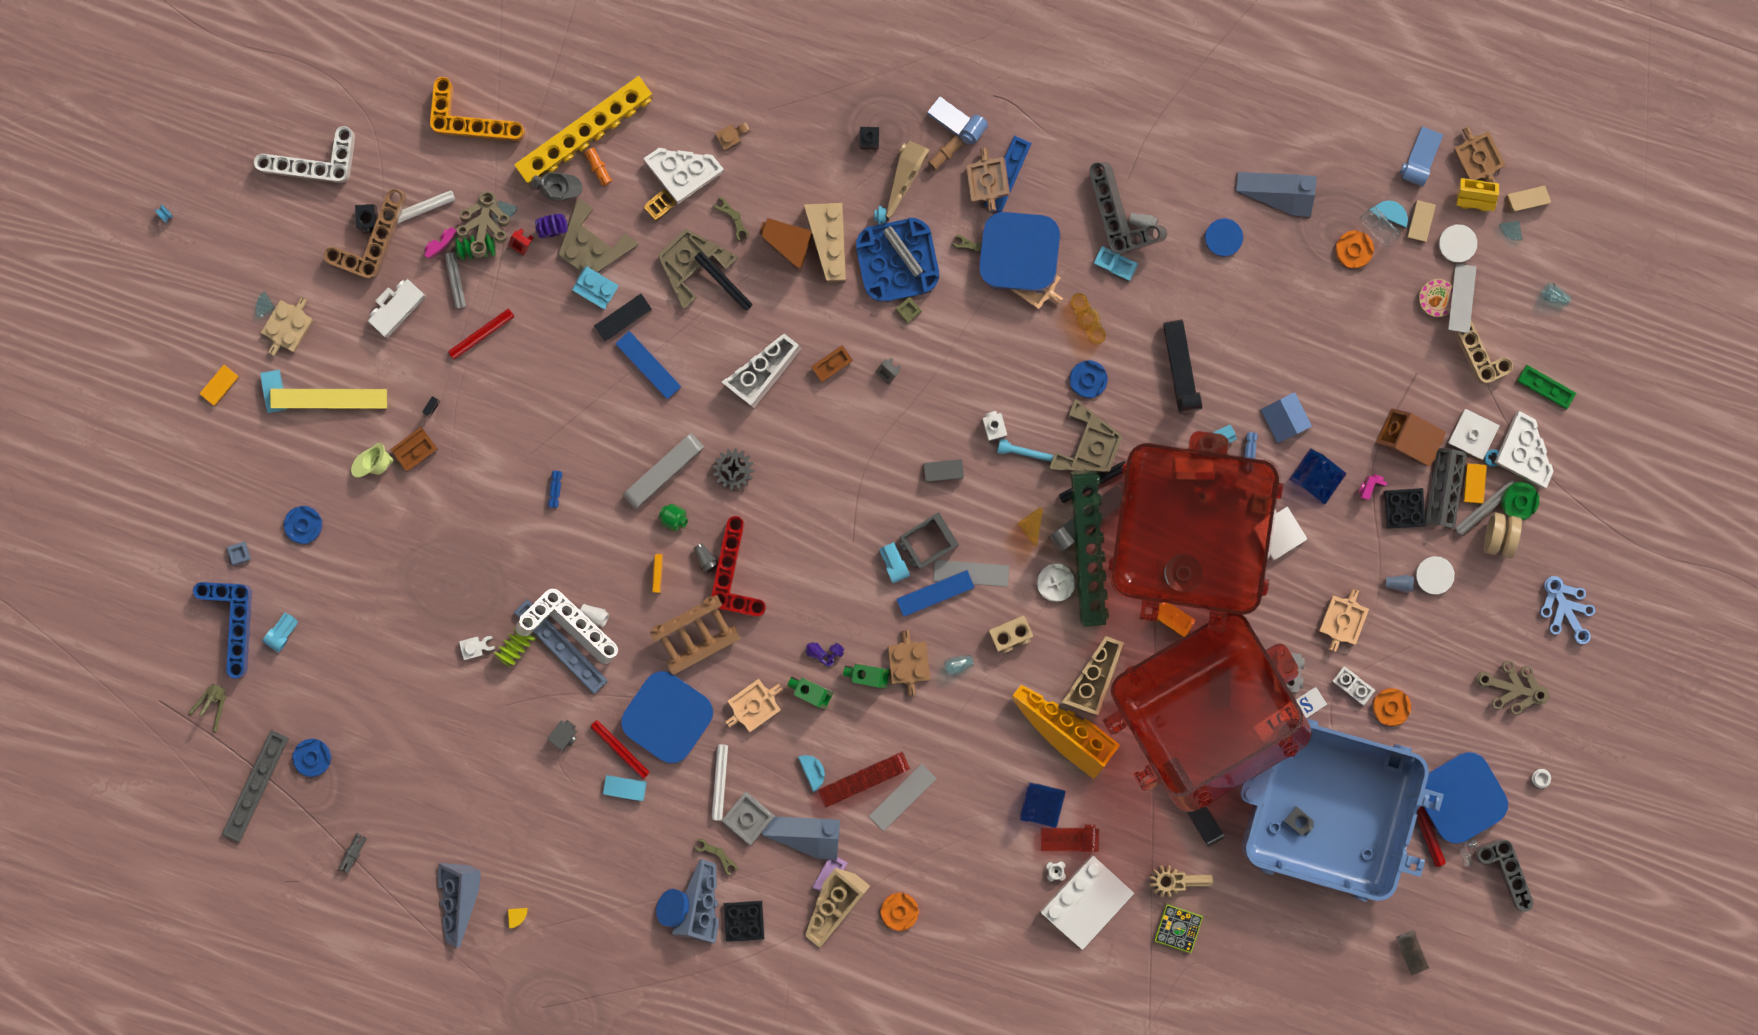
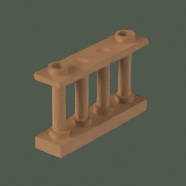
M717 595L706 598L703 603L664 624L656 625L649 631L653 642L660 639L670 656L667 664L672 675L741 639L735 626L728 627L720 614L718 607L722 606ZM709 612L712 613L721 629V632L715 636L710 635L701 619L703 615ZM694 621L704 638V641L698 645L693 644L683 627ZM677 630L687 647V651L681 654L676 653L666 636Z

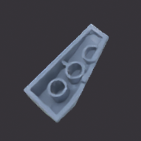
M1238 172L1236 192L1268 204L1291 216L1311 217L1317 176Z
M774 817L762 832V836L817 859L837 860L840 820Z
M699 859L685 892L689 901L688 913H685L683 917L685 919L679 926L673 927V935L708 943L716 942L719 920L716 918L715 907L718 906V900H715L714 889L717 887L715 863Z
M439 863L438 888H442L443 895L440 904L444 907L445 917L442 919L445 942L458 948L461 946L479 892L481 871L469 865Z

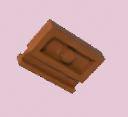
M420 427L390 450L404 469L409 472L437 451L438 448L424 429Z

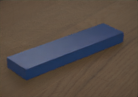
M1015 135L1004 158L1010 192L1032 144ZM1009 196L1000 197L995 200L996 212L1003 211Z
M630 331L615 343L667 399L682 387Z
M965 570L896 599L903 616H907L975 587L968 570Z

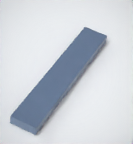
M527 599L514 613L521 618L533 603ZM535 610L538 615H542L539 610ZM547 618L533 631L593 694L608 682Z

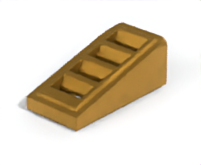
M664 188L643 207L657 222L677 203ZM665 194L672 201L670 204L663 198ZM659 199L666 206L664 209L658 204L657 201ZM653 205L660 210L658 214L652 208Z

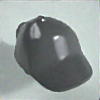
M549 172L541 179L535 175L530 181V188L541 191L549 200L563 201L579 196L582 192V183L573 175Z

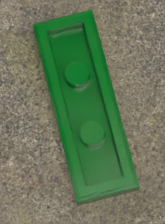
M1527 364L1516 381L1565 410L1569 408L1577 394Z

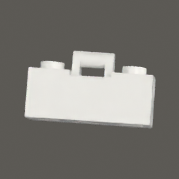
M408 279L406 281L402 280L396 286L397 291L395 293L388 287L375 300L381 307L374 309L369 315L371 318L368 321L386 338L427 297ZM392 295L393 298L385 305L384 302Z

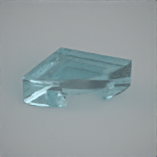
M502 201L498 203L500 210L507 214L509 218L518 209V206Z
M1519 221L1499 224L1501 231L1506 237L1512 240H1522Z
M265 291L259 296L256 303L258 318L275 309Z

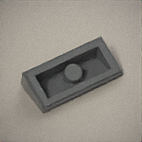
M962 459L924 463L926 482L964 478Z

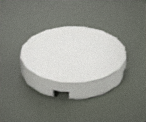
M1456 224L1442 232L1438 247L1446 260L1453 263H1461L1469 260L1474 255L1477 249V238L1469 227Z
M1432 556L1419 563L1416 569V581L1423 591L1429 594H1441L1452 586L1455 573L1448 560Z
M1048 565L1038 575V591L1049 601H1063L1074 591V575L1064 565Z

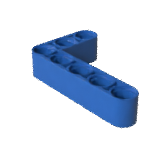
M199 582L193 587V594L197 599L231 601L226 670L231 678H242L246 675L248 669L252 590L248 585ZM203 585L207 588L205 596L199 593V589ZM222 586L227 591L224 597H221L218 593ZM240 588H244L246 591L244 598H240L237 594ZM239 607H242L245 611L244 616L241 618L236 614ZM238 626H241L244 631L240 637L235 633V629ZM237 645L242 648V654L239 656L234 653V648ZM236 664L241 667L239 675L233 672V667Z

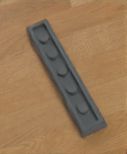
M274 730L270 731L222 835L239 843L241 842L289 737Z

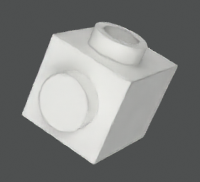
M997 411L986 413V417L982 420L988 441L1006 437L1007 432L1002 414H997Z

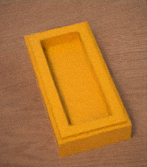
M224 364L199 394L213 406H216L238 380L239 376Z
M1466 464L1463 502L1484 503L1487 465Z
M655 554L653 592L661 593L664 554Z

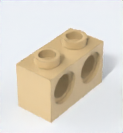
M1024 615L988 630L997 651H1002V653L1013 650L1012 646L1017 643L1022 646L1031 642L1030 638L1033 637ZM1018 626H1023L1026 629L1023 637H1018L1015 634V629ZM1001 633H1005L1008 636V642L1004 645L999 644L997 641V637Z

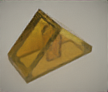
M1041 507L1017 523L1033 546L1038 544L1043 508Z

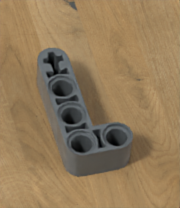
M1497 839L1477 847L1474 854L1479 862L1484 864L1498 862L1514 907L1523 912L1531 910L1534 904L1511 842L1505 839ZM1501 843H1506L1507 850L1504 853L1499 852V845ZM1487 849L1489 857L1483 860L1480 854L1483 850ZM1508 861L1514 863L1511 871H1507L1505 868ZM1515 879H1519L1521 883L1518 889H1513L1512 882ZM1521 897H1522L1523 899L1527 900V901L1524 903L1525 906H1522V905L1519 904V903L1522 902Z

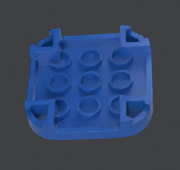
M999 212L992 215L986 221L983 231L980 257V275L983 281L990 288L996 290L1000 288L1043 293V291L1050 288L1055 283L1057 277L1061 239L1060 229L1056 221L1048 216Z
M908 218L864 228L858 235L856 251L863 284L867 294L873 300L888 302L928 293L936 287L939 280V268L931 231L924 221L917 218ZM891 226L922 268L923 272L915 277L884 235L883 231Z
M659 671L650 675L624 711L621 726L624 733L630 739L667 763H677L690 753L711 723L713 706L706 696L677 676L672 675L668 671Z
M1462 752L1429 772L1425 789L1442 793L1444 796L1439 811L1427 807L1423 808L1441 839L1450 843L1465 842L1505 817L1508 811L1506 794L1488 763L1481 755L1473 752ZM1430 794L1429 801L1435 802L1436 796Z

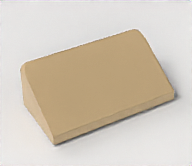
M1545 186L1507 194L1512 213L1551 203Z

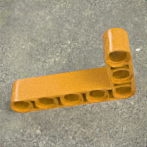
M439 77L435 80L430 126L437 134L507 141H521L525 137V129L519 122L451 116L453 85L446 77ZM441 83H448V88L445 91L439 90ZM441 101H445V109L438 110V103ZM443 120L445 123L444 127L436 129V122ZM457 122H463L464 124L463 129L460 131L454 129ZM476 124H482L483 128L480 132L476 133L473 131ZM496 125L502 127L499 134L492 133V129ZM514 127L521 128V132L518 136H513L511 134V131Z

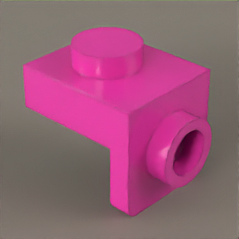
M1376 474L1367 476L1365 483L1362 482L1359 487V498L1366 501L1369 500L1375 484L1385 487L1388 482L1383 481L1384 477Z

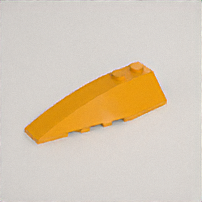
M1022 684L1011 697L1036 730L1063 756L1093 779L1105 767L1120 746L1119 743L1091 721L1085 718L1081 720L1070 710L1066 712L1058 707L1059 704L1044 700L1042 695Z

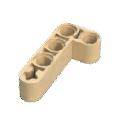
M1472 320L1470 323V333L1461 334L1459 331H1454L1471 370L1479 383L1486 384L1512 371L1513 363L1509 358L1504 357L1493 362L1490 361ZM1466 335L1472 336L1474 340L1472 345L1466 344ZM1475 352L1481 355L1482 359L1480 362L1474 361L1473 354ZM1500 362L1506 363L1507 370L1505 372L1499 369ZM1482 370L1489 372L1490 377L1488 380L1482 378Z

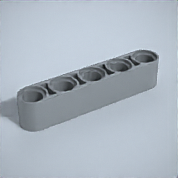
M690 433L622 496L636 510L704 448L703 444L693 433Z

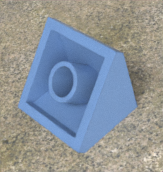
M1295 392L1260 409L1277 444L1312 427Z

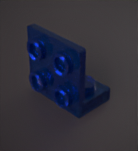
M1310 448L1289 480L1304 488L1321 503L1326 504L1346 476V472L1325 455Z
M1029 781L1019 819L1056 828L1066 793L1065 790Z

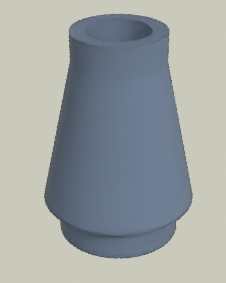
M1409 574L1386 577V588L1404 593L1413 592L1414 577L1409 576Z

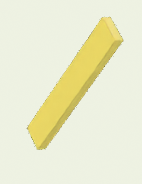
M271 388L270 402L271 408H387V389Z

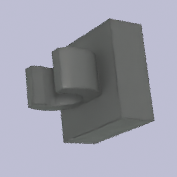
M892 358L889 360L885 359L875 371L888 385L899 374L901 368L900 365L895 368L891 364Z

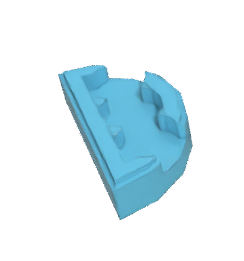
M1383 201L1370 212L1404 228L1407 227V212L1397 202Z
M799 756V761L814 792L820 788L824 781V767L813 756Z

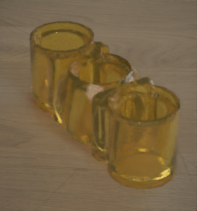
M1074 294L1070 300V307L1074 310L1078 327L1085 331L1091 344H1102L1106 339V332L1100 323L1099 313L1091 307L1084 294ZM1075 298H1082L1084 305L1076 307L1074 305ZM1084 315H1091L1093 322L1091 324L1084 323ZM1094 331L1101 332L1102 339L1100 341H1095L1092 338Z

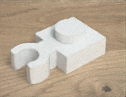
M487 636L481 642L479 637L459 641L463 659L467 660L482 656V649L487 651L494 650L495 646L488 647L486 644L493 637Z

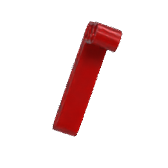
M732 516L726 524L711 597L722 594L725 597V603L718 607L719 609L761 616L766 611V604L763 600L731 593L745 527L741 517ZM734 519H738L741 522V527L738 530H733L730 526L731 521ZM730 538H735L737 541V546L733 549H729L726 545L727 540ZM725 557H731L733 560V565L729 568L723 566V559ZM723 575L729 578V584L725 587L719 584V578ZM741 598L744 601L742 609L734 607L733 602L735 599ZM755 602H760L763 606V610L760 613H755L752 610Z

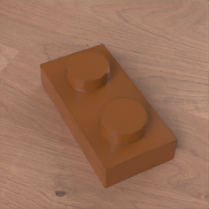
M841 345L811 366V368L823 383L853 362V359L844 346Z

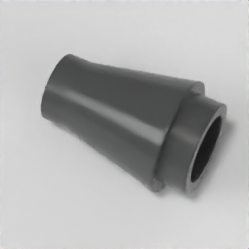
M703 543L693 548L700 569L705 573L712 571L718 566L717 559Z

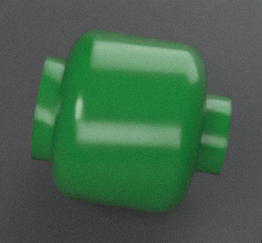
M675 504L664 506L659 513L661 525L673 532H677L681 528L684 529L688 523L686 510Z

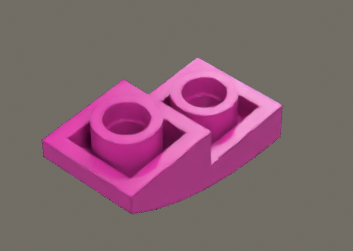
M452 227L448 230L445 229L440 237L442 239L441 243L435 239L432 242L429 241L424 249V252H426L424 256L432 259L443 252L457 237V230Z

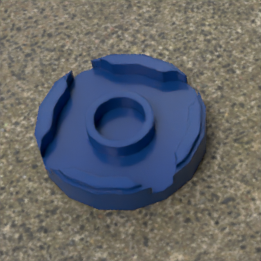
M1217 219L1206 230V246L1217 256H1231L1242 246V229L1239 224L1231 219Z
M1092 360L1076 364L1069 378L1073 391L1083 398L1097 397L1105 390L1108 382L1104 367Z
M298 506L291 509L286 514L284 520L286 535L292 541L299 544H308L315 541L320 536L323 528L320 514L308 506Z
M312 738L303 740L296 746L292 759L299 773L314 777L321 775L328 769L332 756L326 743Z
M674 888L667 890L661 895L656 907V915L662 925L673 928L679 926L685 918L683 917L689 910L687 895Z

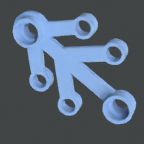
M1557 576L1547 578L1544 583L1547 597L1544 606L1540 609V615L1545 618L1552 615L1551 607L1555 597L1559 603L1554 621L1549 626L1550 633L1559 634L1561 632V623L1565 614L1575 632L1574 640L1579 644L1588 643L1591 638L1590 632L1581 628L1572 609L1583 612L1586 616H1592L1595 613V607L1566 600L1563 593L1574 595L1576 599H1583L1586 596V591L1583 588H1573L1564 585L1563 581ZM1552 582L1557 584L1554 590L1550 586ZM1578 590L1583 592L1581 597H1578L1576 594ZM1587 607H1591L1592 612L1590 614L1586 613ZM1545 608L1549 610L1548 615L1543 614ZM1554 625L1558 626L1557 632H1553L1552 627ZM1579 633L1584 634L1583 640L1578 638Z

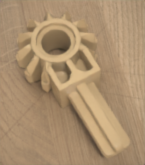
M1160 865V872L1153 869L1152 871L1156 876H1149V879L1155 881L1150 883L1149 886H1157L1153 893L1156 894L1160 891V897L1162 898L1165 892L1168 897H1171V890L1177 894L1178 891L1186 890V887L1213 885L1212 875H1185V872L1178 871L1177 869H1173L1170 872V865L1166 866L1165 871L1164 867ZM1164 876L1170 878V883L1167 886H1162L1160 883L1161 878Z

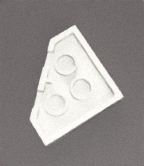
M658 148L643 158L645 164L677 204L724 172V169L714 156L709 154L698 155L693 154V152L679 150L676 152Z
M1518 411L1513 418L1494 463L1543 489L1547 488L1554 470L1552 465L1549 464L1543 439L1539 436L1537 422L1532 417Z

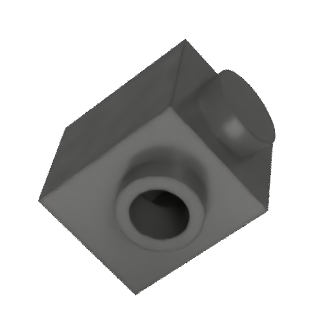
M561 720L547 740L561 750H564L567 745L572 746L578 738L575 736L578 732L575 730L576 725L569 720H566V722Z

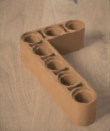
M391 189L386 194L363 257L339 247H329L324 251L325 261L365 278L376 277L381 270L407 198L405 192L400 189ZM395 192L399 193L400 195V201L398 203H395L392 200V195ZM388 210H391L394 214L391 221H388L385 217ZM382 228L387 231V236L384 239L379 236V231ZM375 246L380 249L378 257L372 254V249ZM333 250L338 253V258L335 261L330 258V253ZM350 257H353L356 261V265L353 268L348 265ZM368 264H371L374 268L371 275L367 274L365 270Z

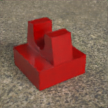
M519 229L511 235L508 246L524 256L529 249L533 236L530 235L526 238L523 236L524 230Z

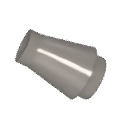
M1131 213L1129 224L1141 229L1157 225L1158 218H1155L1154 215Z

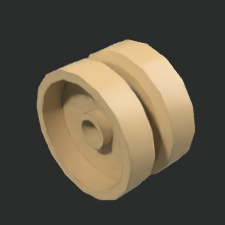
M1493 512L1486 530L1484 553L1496 555L1500 550L1501 557L1512 559L1520 540L1521 518L1510 516L1506 520L1504 514Z

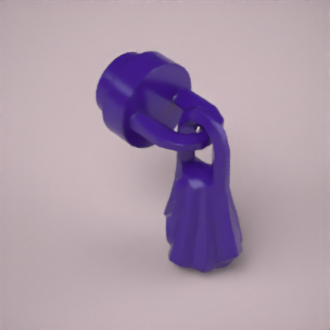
M811 642L807 644L805 652L807 656L819 660L824 665L832 666L835 655L842 657L845 648L837 642L834 645L832 644L829 649L833 653L830 656L821 648L818 642ZM825 656L828 658L827 662L823 660Z

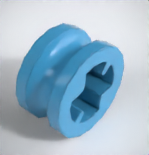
M161 204L160 209H155V212L167 223L168 218H173V215Z
M1495 449L1487 451L1484 457L1485 464L1490 467L1498 466L1497 464H1492L1488 456H1491V453H1495L1494 455L1497 457L1499 451Z

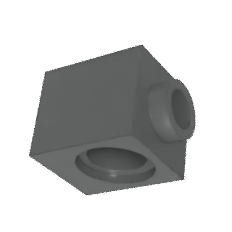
M1297 806L1284 819L1301 836L1304 833L1306 835L1309 834L1314 827L1312 825L1314 820ZM1298 817H1304L1306 820L1305 825L1301 828L1295 825V820Z

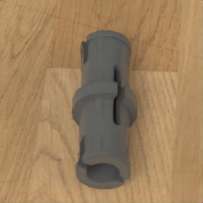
M355 834L350 847L345 851L346 855L339 865V869L343 870L347 863L348 865L344 871L350 873L356 858L360 856L361 848L367 840L365 836L358 843L361 834Z

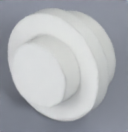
M1538 769L1532 774V783L1538 788H1545L1551 782V775L1545 769Z

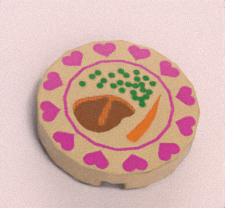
M1434 279L1427 282L1419 292V305L1421 309L1432 317L1448 315L1451 311L1453 286L1443 279Z

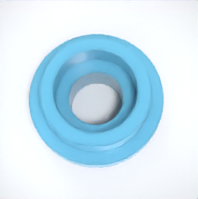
M879 206L878 210L874 211V221H878V225L886 223V208H882V206Z

